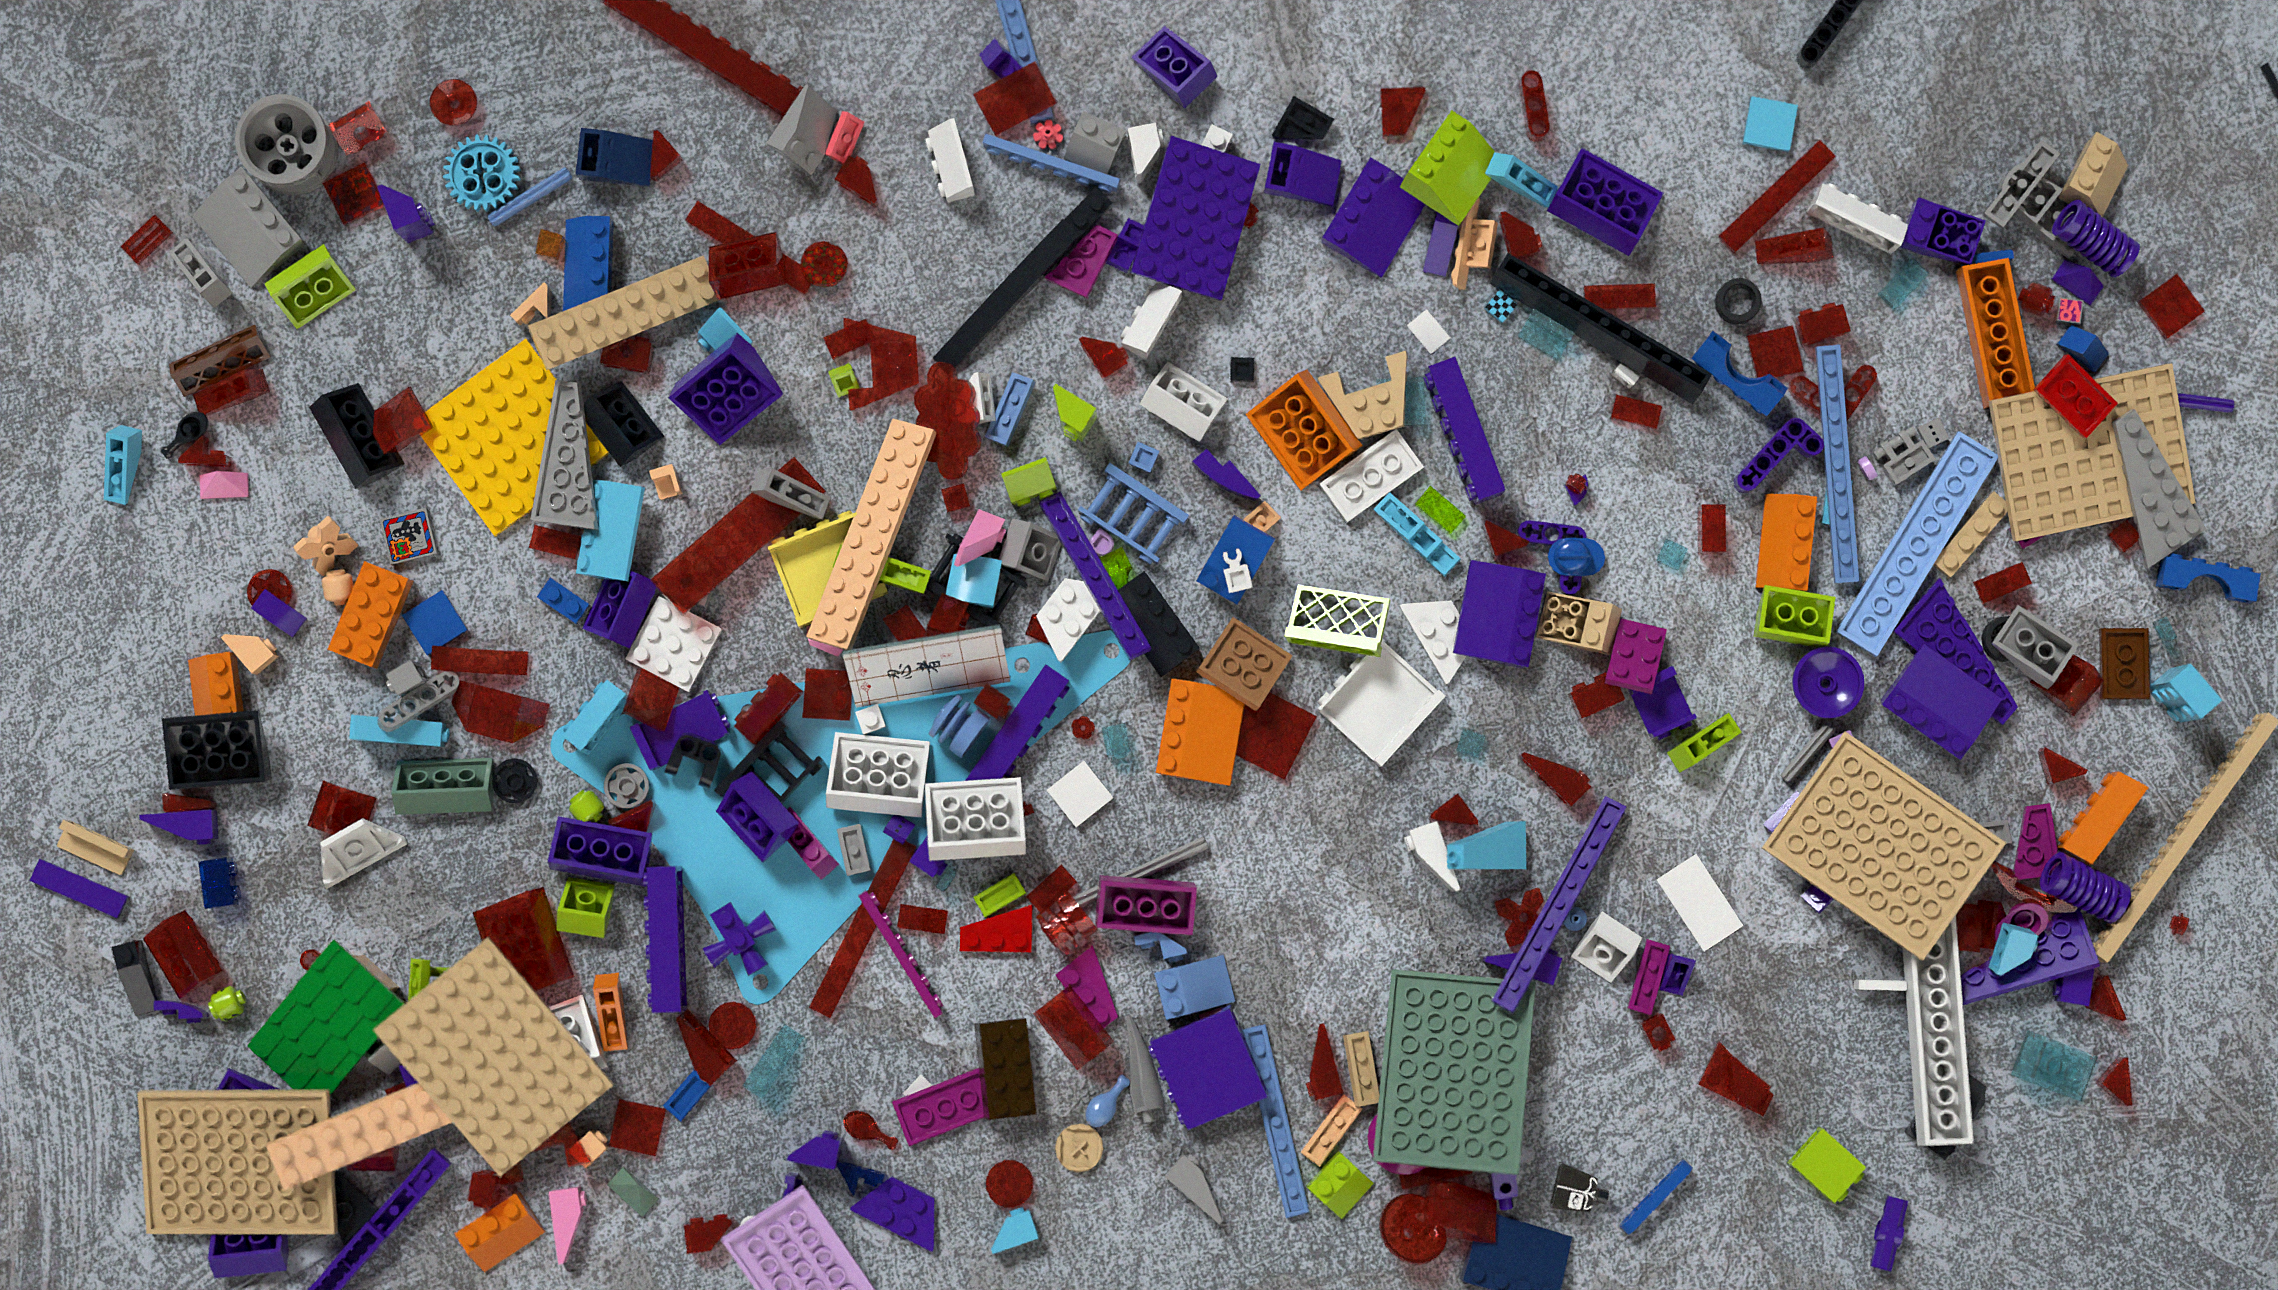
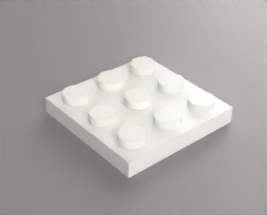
M658 596L625 659L690 692L723 629Z

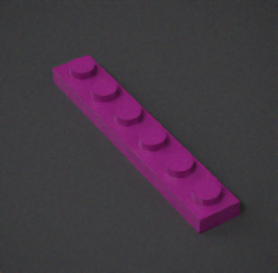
M865 890L858 894V897L934 1019L943 1014L940 1008L944 1005L937 994L933 996L927 989L931 986L924 973L920 976L915 969L918 966L916 960L911 953L906 955L902 949L906 944L899 933L895 935L892 933L889 927L893 924L886 912L882 915L879 912L877 906L880 903L874 893L868 894Z

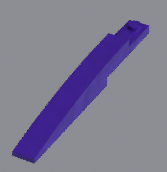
M435 1147L431 1149L308 1290H342L421 1202L425 1194L453 1163Z

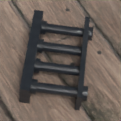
M947 533L945 536L946 540L951 542V544L930 574L926 589L945 600L947 589L939 584L941 581L939 578L964 539L956 533L953 536ZM1001 567L1000 574L1011 582L991 612L989 611L985 614L979 610L981 606L969 603L964 605L946 602L990 630H1001L1003 626L999 623L1000 615L1018 587L1020 586L1026 590L1028 584L1025 583L1026 578L1018 572L1014 571L1011 574Z
M779 720L714 791L721 797H724L733 781L753 772L780 803L783 804L810 774L814 776L823 767L820 764L823 759L817 756L812 760L787 737L788 733L786 730L789 727ZM775 742L777 744L781 743L807 767L798 778L770 754L771 750L769 748ZM758 760L761 762L764 760L790 784L781 796L754 771L753 765Z

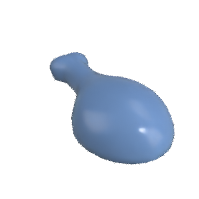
M1120 1075L1117 1083L1109 1092L1100 1094L1089 1102L1085 1114L1089 1125L1101 1127L1113 1118L1116 1112L1117 1098L1121 1091L1130 1084L1128 1078Z

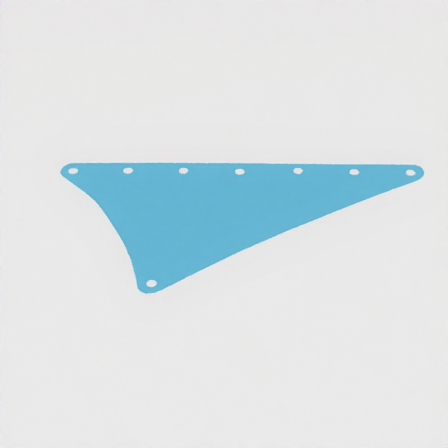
M1112 630L1082 635L1062 663L1057 660L1048 641L1004 648L1010 682L878 704L886 727L865 735L929 741L926 784L965 781L1045 664L1070 681L1068 683L1070 690L1063 699L1060 697L1054 704L1057 707L1050 719L1045 717L1040 725L1043 726V729L1036 739L1031 737L1027 745L1030 747L1088 697L1124 670L1130 661ZM1109 643H1114L1119 647V654L1113 659L1106 657L1104 654V648ZM1019 658H1026L1030 663V668L1025 673L1017 672L1014 667L1016 660ZM848 674L719 696L718 699L721 706L718 709L721 716L726 714L731 727L728 728L729 735L715 741L721 748V755L710 789L698 785L705 764L685 756L682 758L676 776L664 773L667 764L654 771L649 770L629 728L634 724H641L681 704L620 715L589 756L578 748L573 753H568L564 750L563 742L565 738L563 734L565 732L563 729L566 725L560 727L552 736L550 747L554 758L604 794L605 777L615 766L626 763L633 764L645 772L649 780L647 797L636 807L622 809L628 813L643 832L653 834L652 843L670 866H682L683 884L700 906L719 942L725 939L712 920L711 913L731 902L742 921L749 925L764 910L767 912L777 931L755 938L758 943L753 947L769 964L748 976L740 954L734 956L731 953L727 957L742 996L752 1004L766 1003L776 996L862 904L858 894L865 890L868 894L872 893L919 848L928 835L925 795L922 818L902 816L915 824L913 831L904 844L883 833L885 826L893 817L891 814L826 808V789L835 732L863 735L855 712L873 706L856 708ZM837 690H842L847 694V701L842 706H837L832 701V695ZM957 694L963 697L958 708H961L967 701L970 702V707L966 714L970 716L979 709L991 718L979 738L962 758L949 750L953 740L951 737H948L943 743L938 742L943 731L940 730L934 738L928 734L940 710ZM747 704L753 705L757 710L756 716L751 720H746L741 715V709ZM779 720L789 727L786 730L788 733L787 737L812 760L817 756L823 759L820 763L823 767L814 776L810 774L782 804L786 809L791 807L839 863L822 880L806 865L788 841L766 861L761 862L716 812L723 797L714 790ZM775 742L769 748L771 750L770 754L796 778L807 768L781 743L777 744ZM707 747L703 751L705 757L710 759L717 755V751L713 747ZM758 760L753 765L754 771L780 796L790 786L764 760L762 762ZM626 767L630 774L637 771L633 768ZM616 771L612 774L609 781L616 779ZM644 780L640 784L643 790L645 789ZM609 792L611 797L617 802V794ZM631 798L628 804H632L638 800ZM861 824L871 871L847 876L837 829ZM758 974H763L768 979V985L763 990H758L753 985V979Z

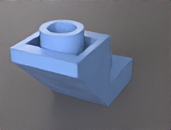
M1149 932L1134 936L1136 946L1141 945V949L1156 946L1155 941L1159 940L1163 959L1168 958L1169 962L1182 960L1183 954H1187L1186 948L1161 933Z

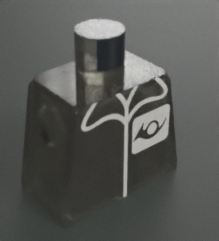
M1559 1162L1549 1207L1559 1210L1591 1211L1593 1202L1607 1204L1609 1190L1597 1188V1177Z

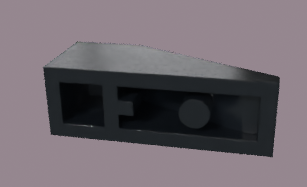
M134 940L112 946L111 950L116 969L135 1016L157 1011L154 1010V1001L158 1000L142 940Z

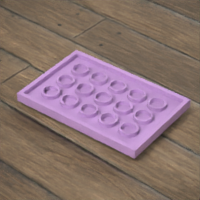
M804 1185L721 1238L725 1247L756 1290H876Z

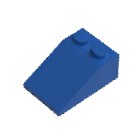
M1234 515L1196 581L1238 605L1247 589L1229 593L1224 569H1229L1230 565L1225 562L1223 553L1227 552L1228 558L1235 560L1237 558L1236 549H1240L1242 553V558L1239 561L1240 566L1248 565L1252 581L1275 538Z

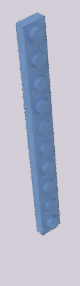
M1841 346L1815 347L1822 439L1824 441L1823 453L1834 584L1859 582Z

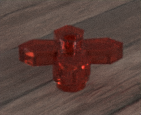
M1540 888L1525 891L1520 905L1508 897L1494 902L1497 915L1512 921L1504 932L1508 947L1522 944L1527 930H1531L1539 916L1537 911L1544 901ZM1521 913L1527 914V920L1525 922H1522L1519 919V915Z

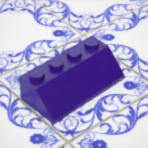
M558 816L547 862L550 870L644 886L643 873L647 872V867L650 864L653 834Z

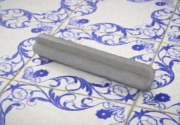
M1828 724L1821 726L1781 773L1782 779L1791 783L1832 736L1834 733L1832 727Z

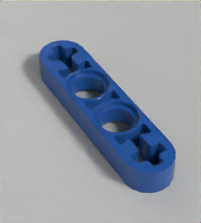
M1685 1159L1681 1160L1626 1216L1619 1227L1627 1235L1631 1234L1687 1177L1693 1167Z

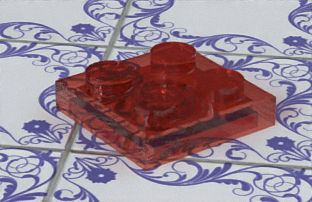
M2178 274L2172 276L2137 302L2165 340L2205 312Z

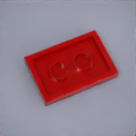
M2065 354L2033 389L2082 438L2086 439L2118 404L2069 354Z

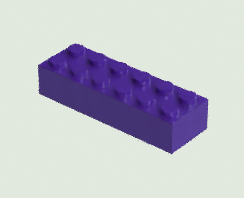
M1456 357L1428 366L1423 382L1426 390H1431L1433 399H1431V403L1435 413H1440L1442 421L1439 424L1443 434H1448L1450 440L1448 448L1451 456H1456L1458 465L1456 469L1460 479H1465L1467 487L1464 490L1468 500H1473L1474 505L1501 496L1506 489Z
M682 866L647 867V872L643 873V885L647 887L648 896L644 897V910L648 911L649 920L645 921V935H649V945H646L645 952L646 959H650V969L646 971L647 984H651V993L647 995L648 1008H652V1013L682 1012L687 1010Z

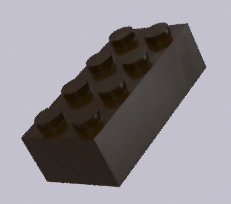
M1017 1018L974 1023L984 1120L1037 1115L1027 1019Z

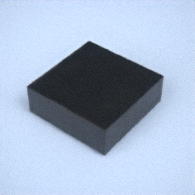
M1231 357L1230 382H1254V358Z

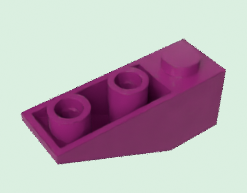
M789 807L787 810L799 824L787 841L806 865L822 880L839 863L797 813Z

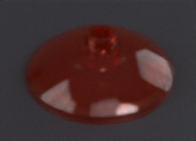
M1417 1194L1398 1195L1390 1200L1381 1212L1379 1219L1381 1238L1386 1248L1399 1260L1408 1264L1422 1265L1433 1261L1444 1250L1448 1237L1447 1224L1439 1208L1429 1199ZM1404 1231L1409 1233V1237L1405 1235Z

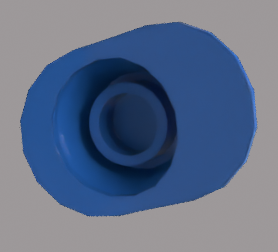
M1564 538L1553 543L1549 549L1548 560L1552 569L1560 575L1590 576L1601 570L1604 565L1605 554L1601 545L1595 540L1588 538Z

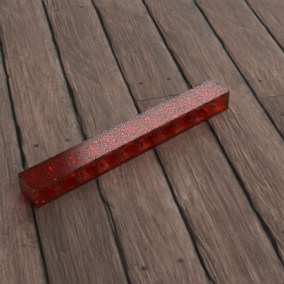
M600 0L607 7L783 117L804 88L802 86L796 88L791 85V80L781 73L778 76L770 71L771 67L764 62L759 61L756 63L751 60V55L741 48L738 51L731 47L732 43L724 37L716 38L711 35L712 31L705 25H695L691 22L692 18L684 12L680 11L678 14L671 10L672 6L664 0Z

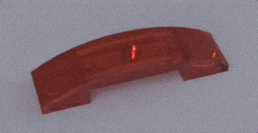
M432 645L431 669L467 673L527 675L529 651Z
M1993 861L1990 865L2001 884L2020 901L2026 904H2038L2046 911L2075 912L2077 910V907L2071 903H2066L2064 900L2048 893L2045 895L2017 882L2018 878L2011 868L1996 861Z

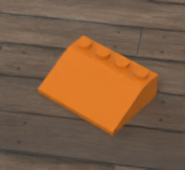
M1308 369L1297 373L1246 413L1248 419L1300 490L1306 488L1363 446Z
M1172 678L1156 773L1231 786L1245 704L1218 686Z

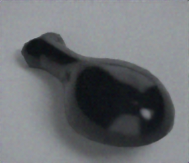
M192 412L184 416L178 423L174 440L168 446L162 447L160 451L164 457L170 459L181 445L193 443L201 439L208 429L209 421L207 416L202 412Z

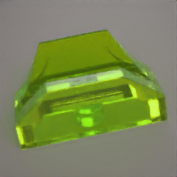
M1123 547L1099 557L1117 590L1128 583V576L1132 566Z

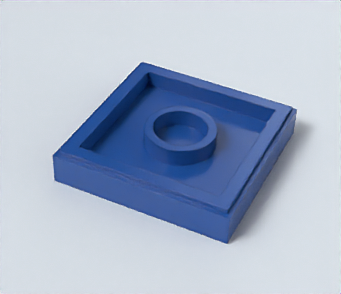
M444 590L439 591L402 615L427 656L468 631V628Z

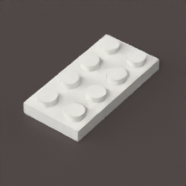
M1395 429L1325 479L1319 486L1346 523H1348L1415 475L1424 466L1398 430Z

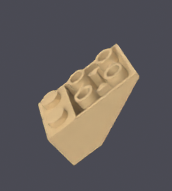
M1547 592L1536 638L1611 655L1622 609L1611 603Z

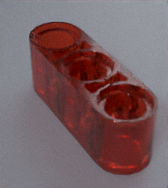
M1529 70L1523 74L1519 82V92L1527 137L1534 142H1539L1546 137L1550 129L1542 77L1537 71ZM1525 79H1533L1536 82V87H1527ZM1535 101L1539 104L1540 109L1533 111L1529 108L1528 103ZM1539 124L1543 127L1544 132L1537 134L1533 131L1532 126Z

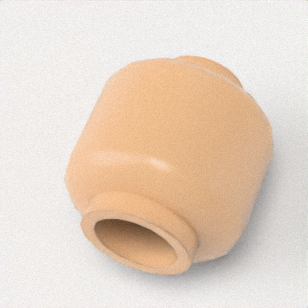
M344 569L326 572V576L321 581L325 600L333 602L335 606L346 604L354 586L352 575L345 573Z

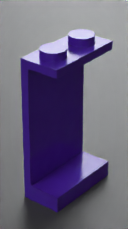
M705 690L703 694L641 724L637 723L629 727L649 770L654 771L668 763L672 750L683 733H693L712 741L730 734L728 728L731 727V724L726 714L722 716L718 707L721 704L716 693L711 694L709 690ZM688 738L683 739L681 747L685 750H691L694 748V742Z

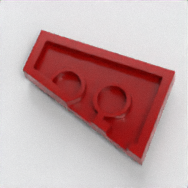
M1032 905L960 927V951L1032 952Z

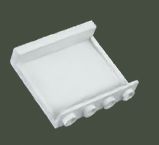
M1383 638L1380 657L1368 655L1363 659L1358 657L1349 666L1352 670L1347 677L1342 674L1333 684L1336 689L1331 694L1326 692L1317 702L1320 705L1317 710L1379 767L1392 756L1445 697L1440 690H1436L1384 642Z

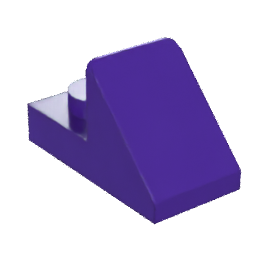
M996 38L979 54L985 66L993 70L1010 88L1027 72Z

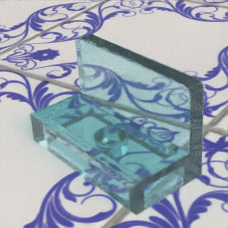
M1534 309L1518 337L1558 360L1575 333Z

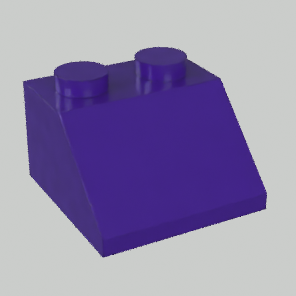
M825 1130L822 1134H818L789 1154L787 1161L835 1170L839 1164L843 1138L838 1137V1132Z

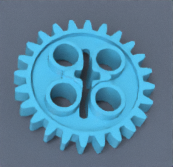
M477 134L474 142L469 137H466L467 144L463 145L461 142H458L460 148L458 151L451 148L454 157H446L450 165L443 166V168L449 174L444 175L443 178L451 182L445 186L447 189H453L450 195L453 198L459 196L457 198L458 204L465 202L467 209H470L474 204L476 212H479L481 206L488 212L489 205H493L497 210V202L501 201L505 205V196L513 198L510 190H518L514 181H520L521 178L515 173L521 171V168L514 166V164L519 160L517 157H511L514 151L512 149L506 150L507 144L505 142L499 145L497 137L492 142H490L488 135H485L484 140L481 141ZM479 153H482V167L486 171V173H483L484 184L486 186L485 194L482 193L483 183L482 179L478 175L481 173L480 162L478 160ZM490 156H498V161L494 165L487 164ZM473 158V166L464 168L465 160ZM499 178L501 180L497 188H490V182L493 179ZM471 181H476V189L474 191H467V184Z

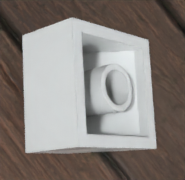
M1156 123L1128 128L1127 138L1137 184L1144 180L1160 156V148H1164L1162 130L1157 129Z
M1602 911L1591 924L1571 957L1611 983L1634 956L1642 937Z

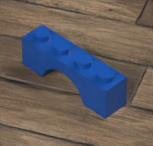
M1712 331L1691 359L1695 361L1696 365L1710 372L1718 383L1732 389L1736 397L1745 399L1756 412L1767 416L1784 396L1788 387L1771 374L1760 378H1749L1741 375L1733 367L1730 360L1731 344Z
M2169 554L2168 557L2160 560L2156 587L2180 591L2186 589L2189 583L2197 576H2205L2215 580L2221 586L2227 600L2243 603L2257 601L2261 573L2253 572V568L2240 566L2239 569L2230 568V564L2216 562L2215 565L2206 564L2207 560L2201 558H2192V561L2184 560L2183 556L2179 554Z

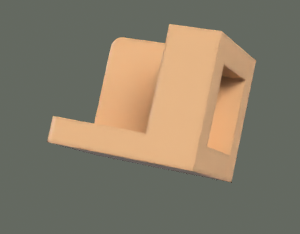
M673 464L649 471L660 500L683 494Z

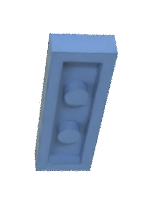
M1012 372L995 412L996 421H991L985 435L986 439L1009 447L1036 382L1034 380Z

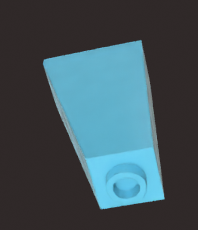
M351 715L349 739L431 747H445V742L448 743L450 731L449 728H446V723L410 720L398 729L386 732L378 726V717ZM385 718L384 722L390 721L393 723L394 718Z
M1526 821L1504 822L1448 844L1447 869H1526Z

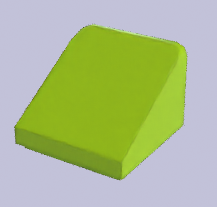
M850 363L828 372L838 398L860 390Z

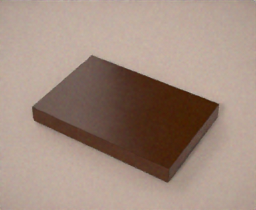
M2100 628V700H2149V628Z

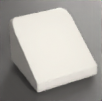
M1622 362L1612 373V376L1628 389L1640 377L1635 370Z

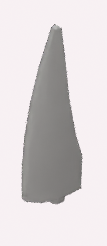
M1128 1015L1126 1018L1130 1049V1093L1134 1113L1142 1112L1144 1123L1153 1122L1152 1110L1165 1107L1163 1096L1148 1049L1131 1015Z

